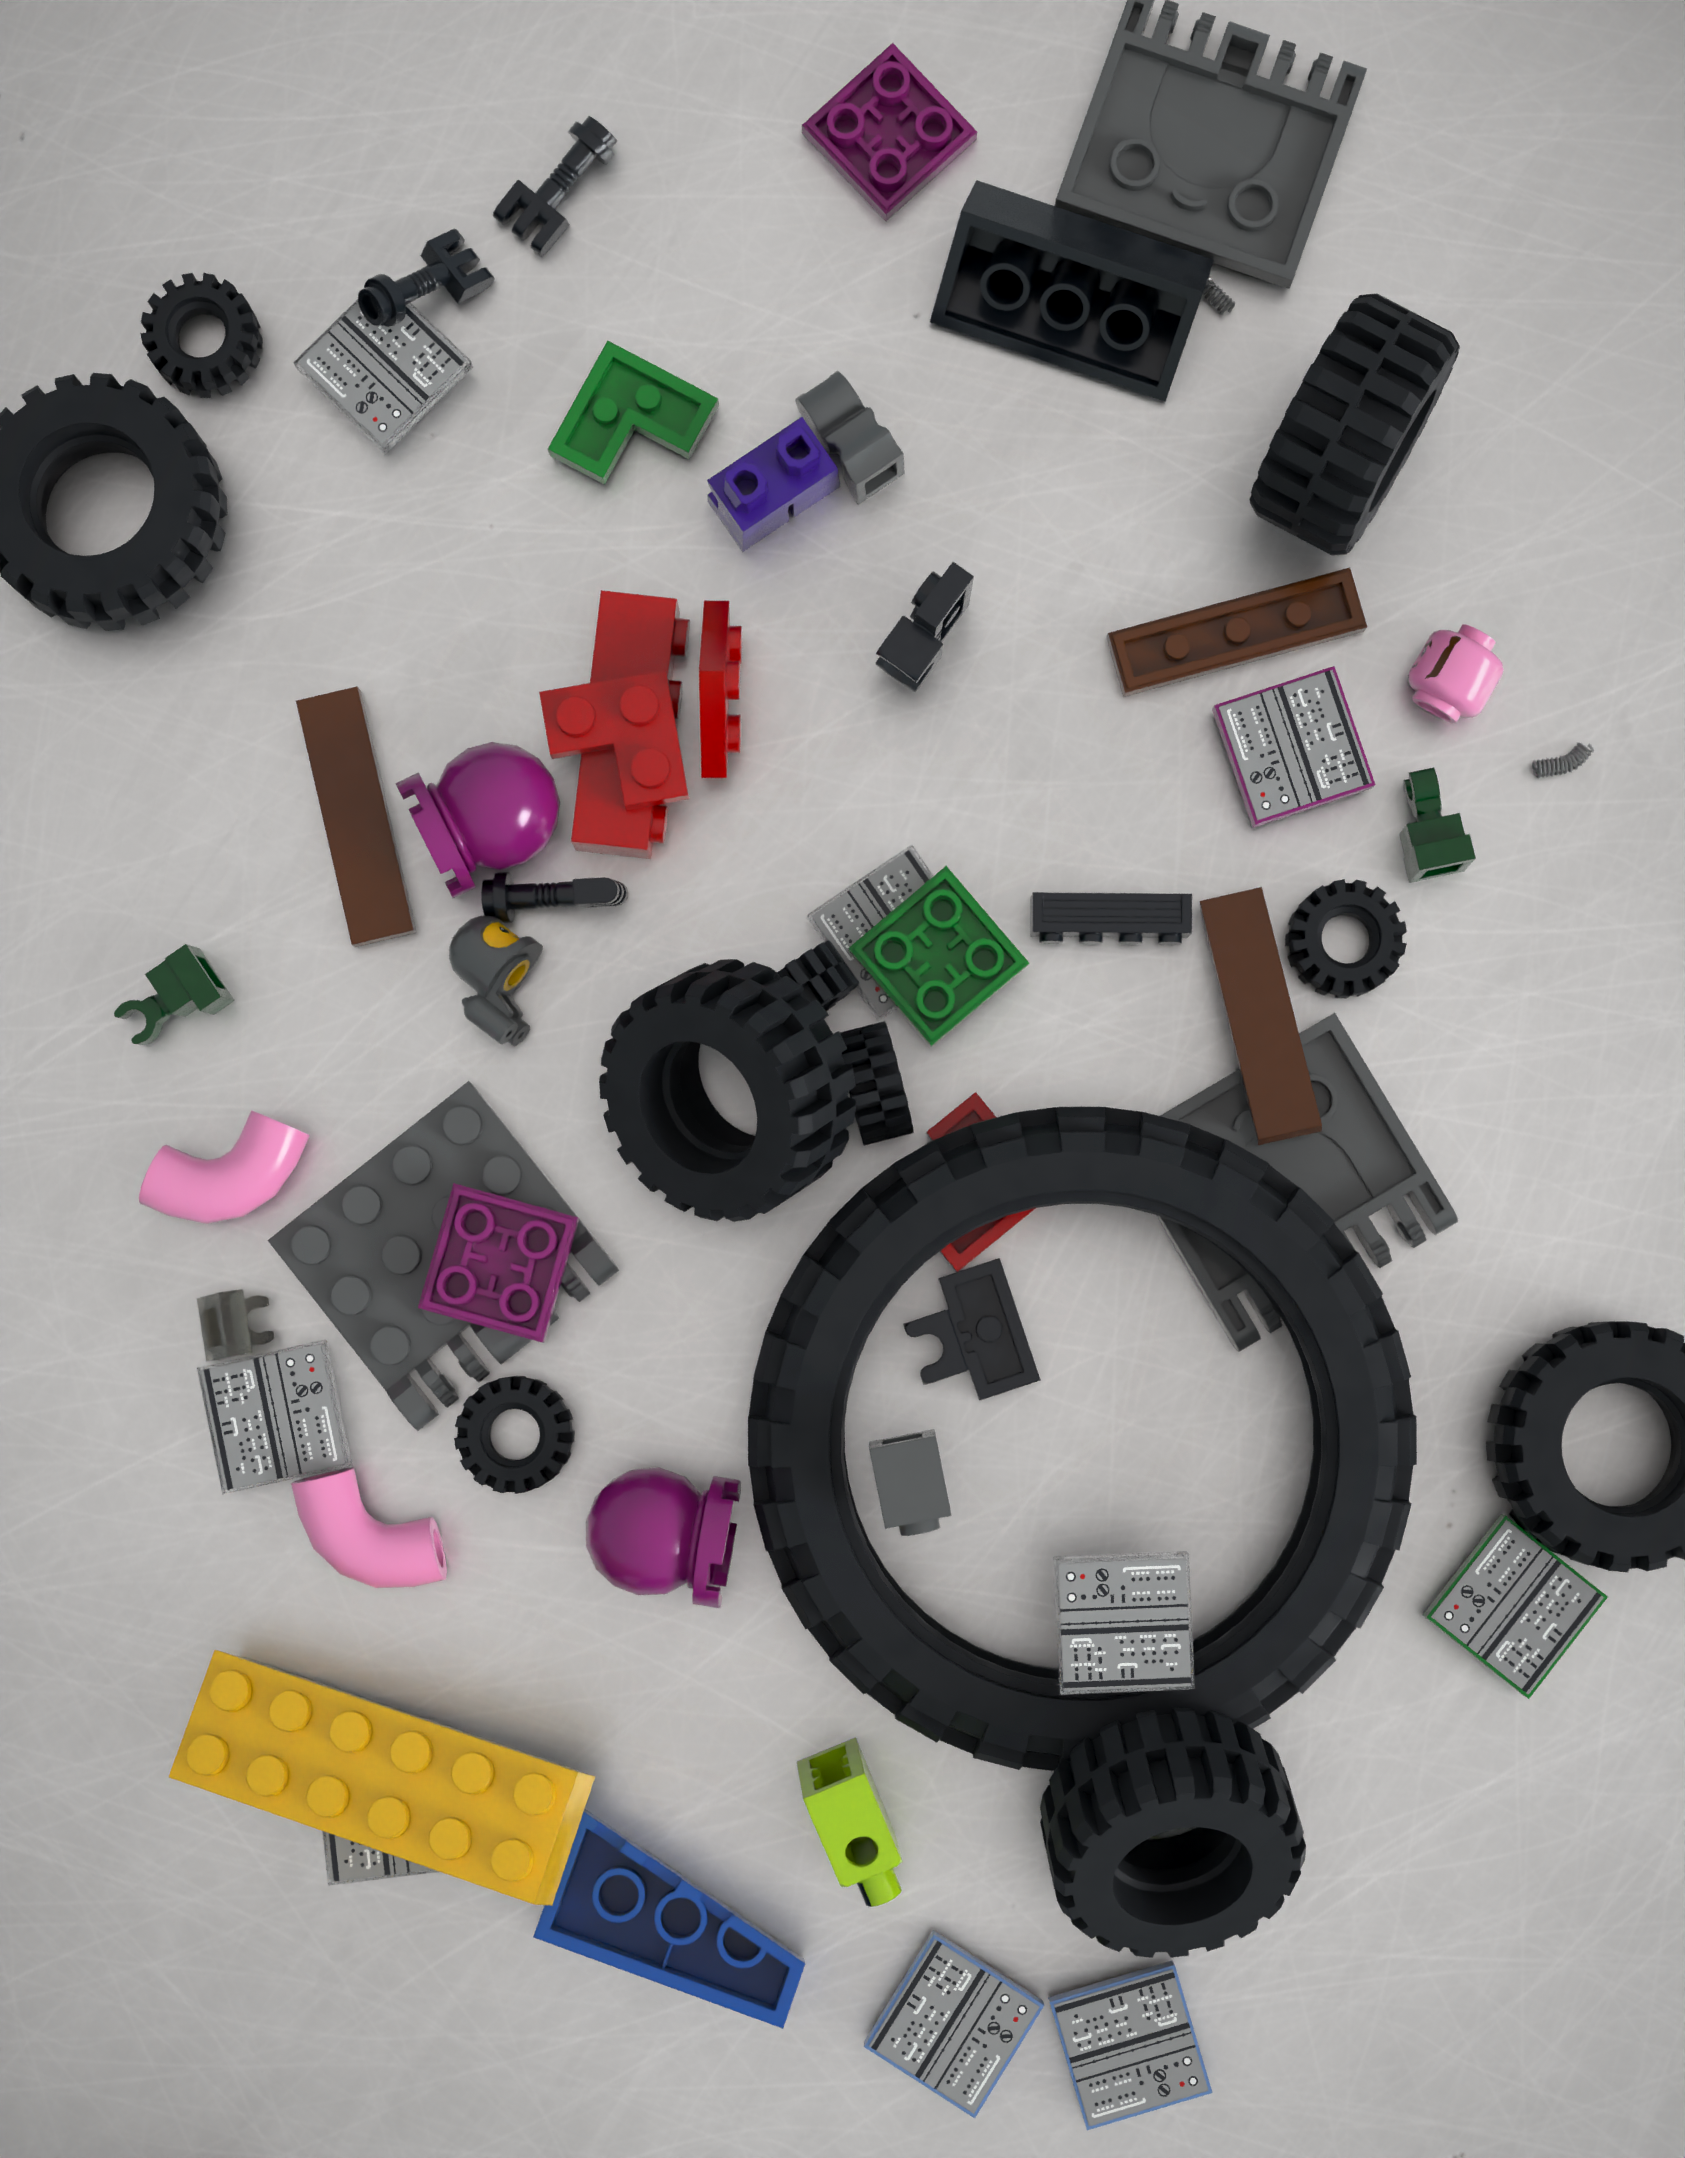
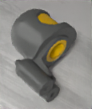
M483 915L470 919L458 929L449 946V960L453 971L477 992L475 996L462 999L465 1017L499 1044L503 1045L509 1042L511 1045L516 1046L527 1036L530 1025L521 1019L523 1012L511 995L538 960L543 946L533 937L525 936L519 938L506 928L500 919L494 916Z

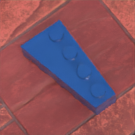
M584 1809L553 1905H544L533 1938L782 2029L784 2028L805 1967L804 1958L586 1809Z

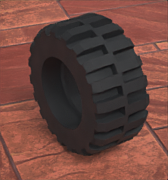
M1377 293L1359 295L1358 298H1355L1322 345L1318 356L1303 378L1300 388L1288 406L1285 416L1269 445L1270 448L1258 470V477L1253 484L1252 495L1249 499L1256 515L1330 555H1345L1349 553L1376 515L1400 470L1406 463L1418 437H1420L1433 408L1436 406L1459 354L1460 345L1453 333Z
M93 373L90 376V385H82L78 378L72 374L55 378L56 390L45 394L38 385L21 394L26 405L15 414L7 407L0 413L1 577L35 608L51 618L57 615L68 625L87 629L91 622H94L105 631L124 630L126 625L125 619L133 617L143 626L160 619L156 608L167 601L177 609L191 598L183 590L189 581L195 578L197 581L204 583L212 571L213 567L206 560V557L210 550L221 551L226 534L218 523L219 518L228 515L227 496L219 487V482L223 478L215 459L206 448V444L174 404L165 397L156 398L148 386L132 379L125 382L124 386H121L112 374ZM124 453L140 459L148 467L154 479L152 507L140 530L120 547L98 555H73L60 549L50 538L46 526L47 504L51 492L60 477L74 464L97 454Z
M737 959L718 960L711 965L703 963L642 994L631 1002L628 1010L620 1013L612 1025L611 1036L613 1038L605 1042L601 1057V1066L606 1067L607 1072L600 1075L599 1078L600 1099H607L609 1110L604 1112L603 1116L608 1132L615 1131L622 1146L617 1151L625 1164L633 1162L641 1172L638 1180L652 1192L661 1190L665 1193L666 1203L684 1212L694 1207L695 1216L719 1221L725 1217V1219L736 1222L749 1220L758 1213L765 1214L821 1178L832 1168L833 1159L843 1153L849 1140V1131L845 1128L853 1124L855 1118L856 1100L848 1097V1091L856 1087L853 1067L844 1063L842 1052L847 1047L840 1032L832 1033L824 1020L829 1014L817 1000L809 1003L801 995L804 988L788 976L776 980L774 979L775 970L755 962L746 966ZM700 1044L709 1046L724 1055L735 1065L746 1080L752 1093L757 1113L755 1136L739 1130L726 1121L709 1100L699 1072Z
M1629 1321L1591 1322L1580 1327L1565 1328L1553 1333V1339L1545 1344L1533 1345L1522 1355L1524 1363L1518 1370H1509L1499 1387L1505 1390L1500 1405L1491 1404L1487 1421L1488 1423L1495 1424L1494 1441H1486L1487 1461H1492L1496 1464L1498 1476L1493 1478L1492 1482L1498 1496L1507 1499L1511 1505L1512 1510L1509 1515L1522 1529L1530 1531L1537 1537L1536 1540L1550 1551L1568 1557L1570 1560L1608 1571L1628 1572L1629 1569L1635 1568L1651 1571L1667 1567V1560L1673 1557L1685 1560L1684 1336L1667 1328L1650 1327L1647 1323ZM1615 1383L1631 1385L1651 1395L1662 1409L1671 1435L1670 1459L1662 1479L1645 1498L1635 1504L1626 1506L1602 1505L1580 1493L1567 1474L1562 1456L1564 1426L1575 1404L1588 1391L1602 1385Z
M1172 1708V1714L1156 1715L1154 1710L1137 1713V1720L1122 1725L1119 1720H1116L1102 1727L1099 1737L1094 1740L1086 1737L1073 1747L1070 1752L1071 1761L1062 1759L1049 1779L1050 1785L1044 1791L1040 1805L1042 1816L1040 1824L1057 1902L1062 1912L1071 1918L1072 1924L1091 1939L1096 1937L1099 1943L1112 1950L1120 1952L1123 1947H1126L1135 1956L1153 1958L1155 1952H1167L1173 1958L1189 1956V1950L1206 1947L1207 1952L1225 1946L1226 1939L1234 1935L1243 1938L1255 1931L1258 1926V1920L1263 1916L1270 1919L1282 1907L1285 1900L1283 1895H1291L1301 1875L1300 1869L1306 1855L1304 1831L1286 1771L1282 1766L1279 1754L1272 1744L1262 1739L1260 1733L1240 1721L1233 1725L1232 1719L1224 1714L1208 1710L1205 1716L1196 1715V1712L1191 1708ZM1196 1827L1180 1835L1162 1839H1149L1170 1830Z

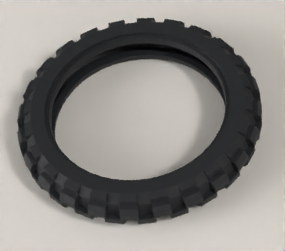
M1099 1106L1052 1107L1029 1110L971 1124L930 1141L916 1151L896 1161L862 1187L829 1220L803 1254L780 1295L763 1338L753 1377L748 1416V1466L750 1468L753 1491V1506L765 1550L769 1553L784 1594L805 1630L808 1629L830 1657L829 1661L863 1695L867 1693L893 1713L895 1719L936 1743L940 1740L973 1754L975 1759L1020 1770L1021 1767L1055 1771L1062 1759L1071 1761L1070 1752L1084 1738L1088 1737L1090 1740H1094L1100 1736L1102 1727L1116 1720H1119L1121 1725L1137 1720V1713L1154 1710L1156 1715L1172 1714V1708H1191L1196 1712V1715L1205 1716L1209 1710L1228 1716L1232 1719L1233 1725L1240 1721L1254 1729L1271 1719L1269 1714L1298 1692L1303 1694L1336 1661L1334 1656L1356 1627L1361 1629L1384 1588L1382 1585L1383 1579L1395 1550H1400L1412 1504L1409 1502L1413 1465H1417L1416 1416L1413 1414L1409 1385L1411 1374L1399 1331L1394 1327L1382 1298L1383 1293L1359 1252H1356L1335 1225V1221L1301 1187H1298L1270 1166L1268 1162L1227 1139L1191 1124L1154 1114ZM1062 1204H1103L1132 1208L1161 1216L1183 1225L1204 1237L1235 1260L1255 1280L1272 1302L1291 1335L1301 1359L1308 1384L1313 1416V1455L1310 1478L1302 1510L1288 1543L1276 1564L1258 1588L1227 1618L1210 1631L1190 1642L1191 1686L1063 1691L1062 1669L1033 1666L1003 1658L971 1644L950 1632L930 1617L901 1589L884 1567L867 1537L853 1499L845 1456L846 1407L857 1362L866 1340L881 1313L901 1286L926 1261L948 1244L980 1226L1022 1211Z

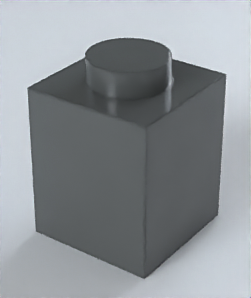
M935 1429L869 1442V1451L885 1529L899 1526L901 1536L917 1535L939 1529V1518L952 1515Z

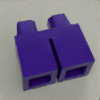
M801 417L708 479L707 482L712 492L707 497L708 503L741 551L744 552L789 521L788 509L793 517H796L841 486L837 466L803 417Z

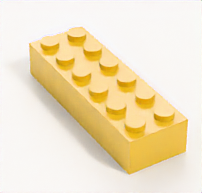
M218 1650L213 1652L169 1774V1778L535 1905L551 1906L553 1905L595 1779L593 1775Z

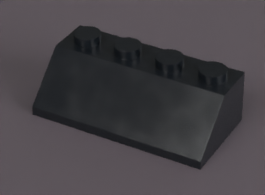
M976 180L960 213L930 323L1166 402L1214 260Z

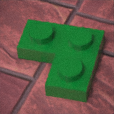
M607 340L549 445L548 452L551 457L604 485L634 431L690 460L719 407V401L717 397Z

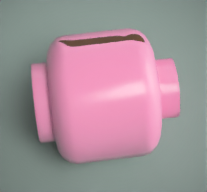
M1462 624L1458 633L1451 630L1433 632L1409 671V684L1415 691L1412 700L1422 709L1450 723H1457L1460 717L1473 718L1478 716L1503 674L1502 662L1491 652L1496 642L1487 634L1466 624Z

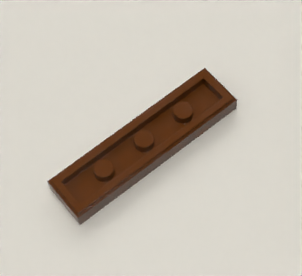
M1346 568L1108 633L1106 638L1122 695L1126 697L1362 633L1366 630L1367 624L1351 569Z
M356 686L297 700L296 704L351 944L354 947H359L417 933L361 690Z
M1262 887L1200 901V911L1258 1145L1321 1132L1322 1123Z

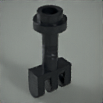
M588 116L582 124L575 122L568 133L576 143L563 157L561 163L557 165L558 168L554 169V173L550 174V178H547L535 193L520 180H517L493 212V217L502 225H505L520 208L524 209L525 211L512 228V233L521 240L529 237L539 223H541L543 228L531 243V248L540 256L545 255L570 225L566 218L555 210L566 196V192L570 191V187L574 186V182L578 181V177L583 175L595 158L607 165L614 156L611 149L617 143V139L591 116Z
M452 229L427 241L420 255L427 266L396 281H393L385 274H378L365 282L364 289L358 293V304L362 314L372 325L378 326L382 324L389 327L401 322L406 315V305L421 296L445 287L459 304L485 291L493 284L495 278L487 267L466 275V273L477 266L480 258L472 248L465 249L451 256L465 242L459 231Z
M510 872L495 873L493 879L483 880L481 887L484 915L494 916L503 923H512L515 917V910L536 909L538 907L544 908L545 906L547 908L551 906L554 908L557 906L610 907L622 905L628 898V890L623 883L605 877L573 879V881L558 882L557 884L555 882L551 884L539 883L538 885L536 883L514 884Z

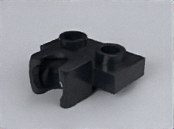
M955 562L951 563L942 577L933 571L912 599L911 603L915 605V608L910 618L914 621L912 622L905 616L901 617L876 652L880 657L875 664L899 683L916 692L941 659L943 640L969 606L974 576Z
M1000 1258L938 1278L948 1310L903 1324L905 1332L910 1337L931 1334L938 1337L943 1344L941 1358L937 1362L925 1366L920 1372L923 1385L969 1370L980 1401L1040 1381Z

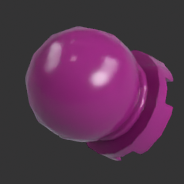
M490 742L467 748L446 765L437 785L429 783L426 788L419 772L395 783L403 800L415 794L420 803L410 808L409 811L440 874L453 869L456 877L445 882L452 898L476 888L469 872L473 873L476 871V866L503 870L525 864L546 847L557 828L560 799L554 778L538 757L517 745Z
M660 1467L634 1469L614 1478L595 1497L586 1519V1547L596 1570L613 1586L636 1595L668 1594L686 1584L688 1588H693V1604L720 1608L722 1603L721 1587H714L713 1585L724 1587L727 1585L737 1524L730 1523L733 1501L739 1502L741 1481L713 1476L709 1491L703 1490L700 1493L686 1477Z

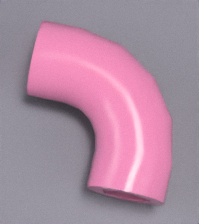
M251 1111L238 1141L231 1151L220 1158L209 1160L197 1158L168 1145L163 1146L147 1170L139 1193V1202L171 1217L206 1224L244 1217L278 1193L296 1167L310 1135Z
M354 1467L310 1476L291 1483L298 1515L313 1549L339 1574L375 1588L416 1587L446 1580L445 1553L441 1535L434 1518L428 1517L402 1524H385L375 1520L365 1510L361 1501Z

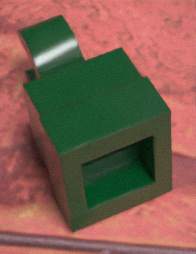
M1434 767L1410 772L1409 779L1403 780L1407 801L1417 822L1406 824L1399 834L1409 883L1464 872L1476 857L1470 834L1465 835L1460 813L1447 816L1441 815L1440 789Z
M185 944L167 956L165 961L145 974L157 994L149 996L143 1001L129 1000L122 1003L115 1010L114 1016L127 1019L133 1013L141 1011L145 1015L146 1026L131 1041L133 1044L147 1045L159 1036L162 1024L170 1018L171 1014L186 1017L196 1009H199L201 1012L215 1015L235 1000L201 949Z

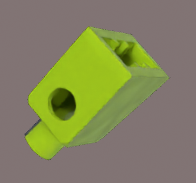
M855 1737L797 1761L804 1803L840 1886L849 1887L857 1883L864 1902L868 1907L879 1906L896 1898L902 1889L893 1868L902 1863V1858L895 1832L857 1738Z

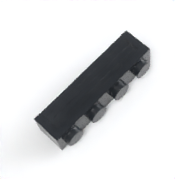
M1033 892L1030 897V937H1039V943L1059 944L1063 943V937H1079V943L1101 944L1103 943V937H1119V944H1142V937L1158 938V944L1177 945L1182 944V938H1188L1192 934V894Z

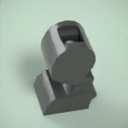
M836 371L828 379L795 399L801 416L826 452L840 456L843 478L858 505L905 474L904 453L893 439L890 431L886 427L878 425L871 407H864L851 384L839 371Z

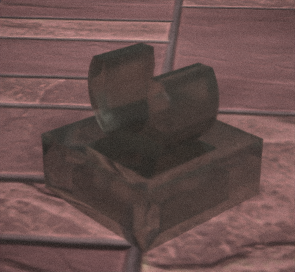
M243 1289L197 1298L206 1362L253 1353V1346L266 1344L274 1339L273 1331L257 1333L251 1330L248 1325L247 1316L251 1310L269 1306V1299L267 1297L256 1295L244 1298Z

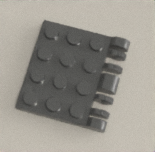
M1127 0L1056 197L1055 206L1213 259L1215 264L1289 289L1367 68L1343 61L1332 94L1328 100L1320 97L1333 59L1330 55L1320 52L1318 59L1314 60L1307 78L1309 84L1306 92L1283 84L1284 78L1290 73L1296 57L1294 50L1297 44L1283 40L1270 79L1256 74L1270 35L1229 21L1214 61L1203 57V53L1216 16L1202 12L1200 19L1196 20L1190 37L1191 45L1189 51H1185L1166 44L1169 34L1174 31L1179 16L1177 11L1178 3L1165 0L1153 36L1150 39L1143 36L1155 0Z
M1335 1013L1299 1033L1322 1123L1321 1132L1258 1145L1240 1069L1160 1115L1161 1117L1191 1124L1227 1139L1268 1162L1270 1166L1298 1187H1301L1335 1221V1225L1350 1244L1351 1242L1344 1231L1353 1226L1361 1244L1374 1264L1379 1268L1392 1261L1390 1249L1386 1241L1379 1235L1369 1218L1370 1215L1387 1206L1399 1234L1411 1247L1415 1248L1427 1240L1423 1229L1403 1197L1407 1193H1409L1411 1201L1422 1220L1434 1235L1439 1234L1458 1222L1457 1215ZM1156 1215L1210 1304L1218 1322L1238 1352L1261 1339L1257 1328L1237 1296L1242 1291L1245 1292L1249 1303L1268 1332L1272 1333L1282 1327L1280 1315L1255 1280L1235 1260L1209 1240L1183 1225Z
M469 1081L267 1240L382 1385L394 1405L417 1431L438 1416L439 1413L410 1376L414 1370H417L421 1379L445 1407L448 1408L459 1399L453 1384L444 1374H441L430 1360L444 1346L448 1344L453 1354L459 1360L458 1363L469 1377H473L476 1381L480 1382L490 1374L481 1358H479L461 1334L469 1326L501 1365L532 1341L528 1338L418 1308L453 1183L578 1217ZM579 1219L570 1251L590 1277L600 1286L617 1273L619 1269ZM567 1263L561 1286L570 1297H574L580 1302L590 1294V1291ZM555 1307L551 1317L550 1325H552L555 1321L559 1319Z

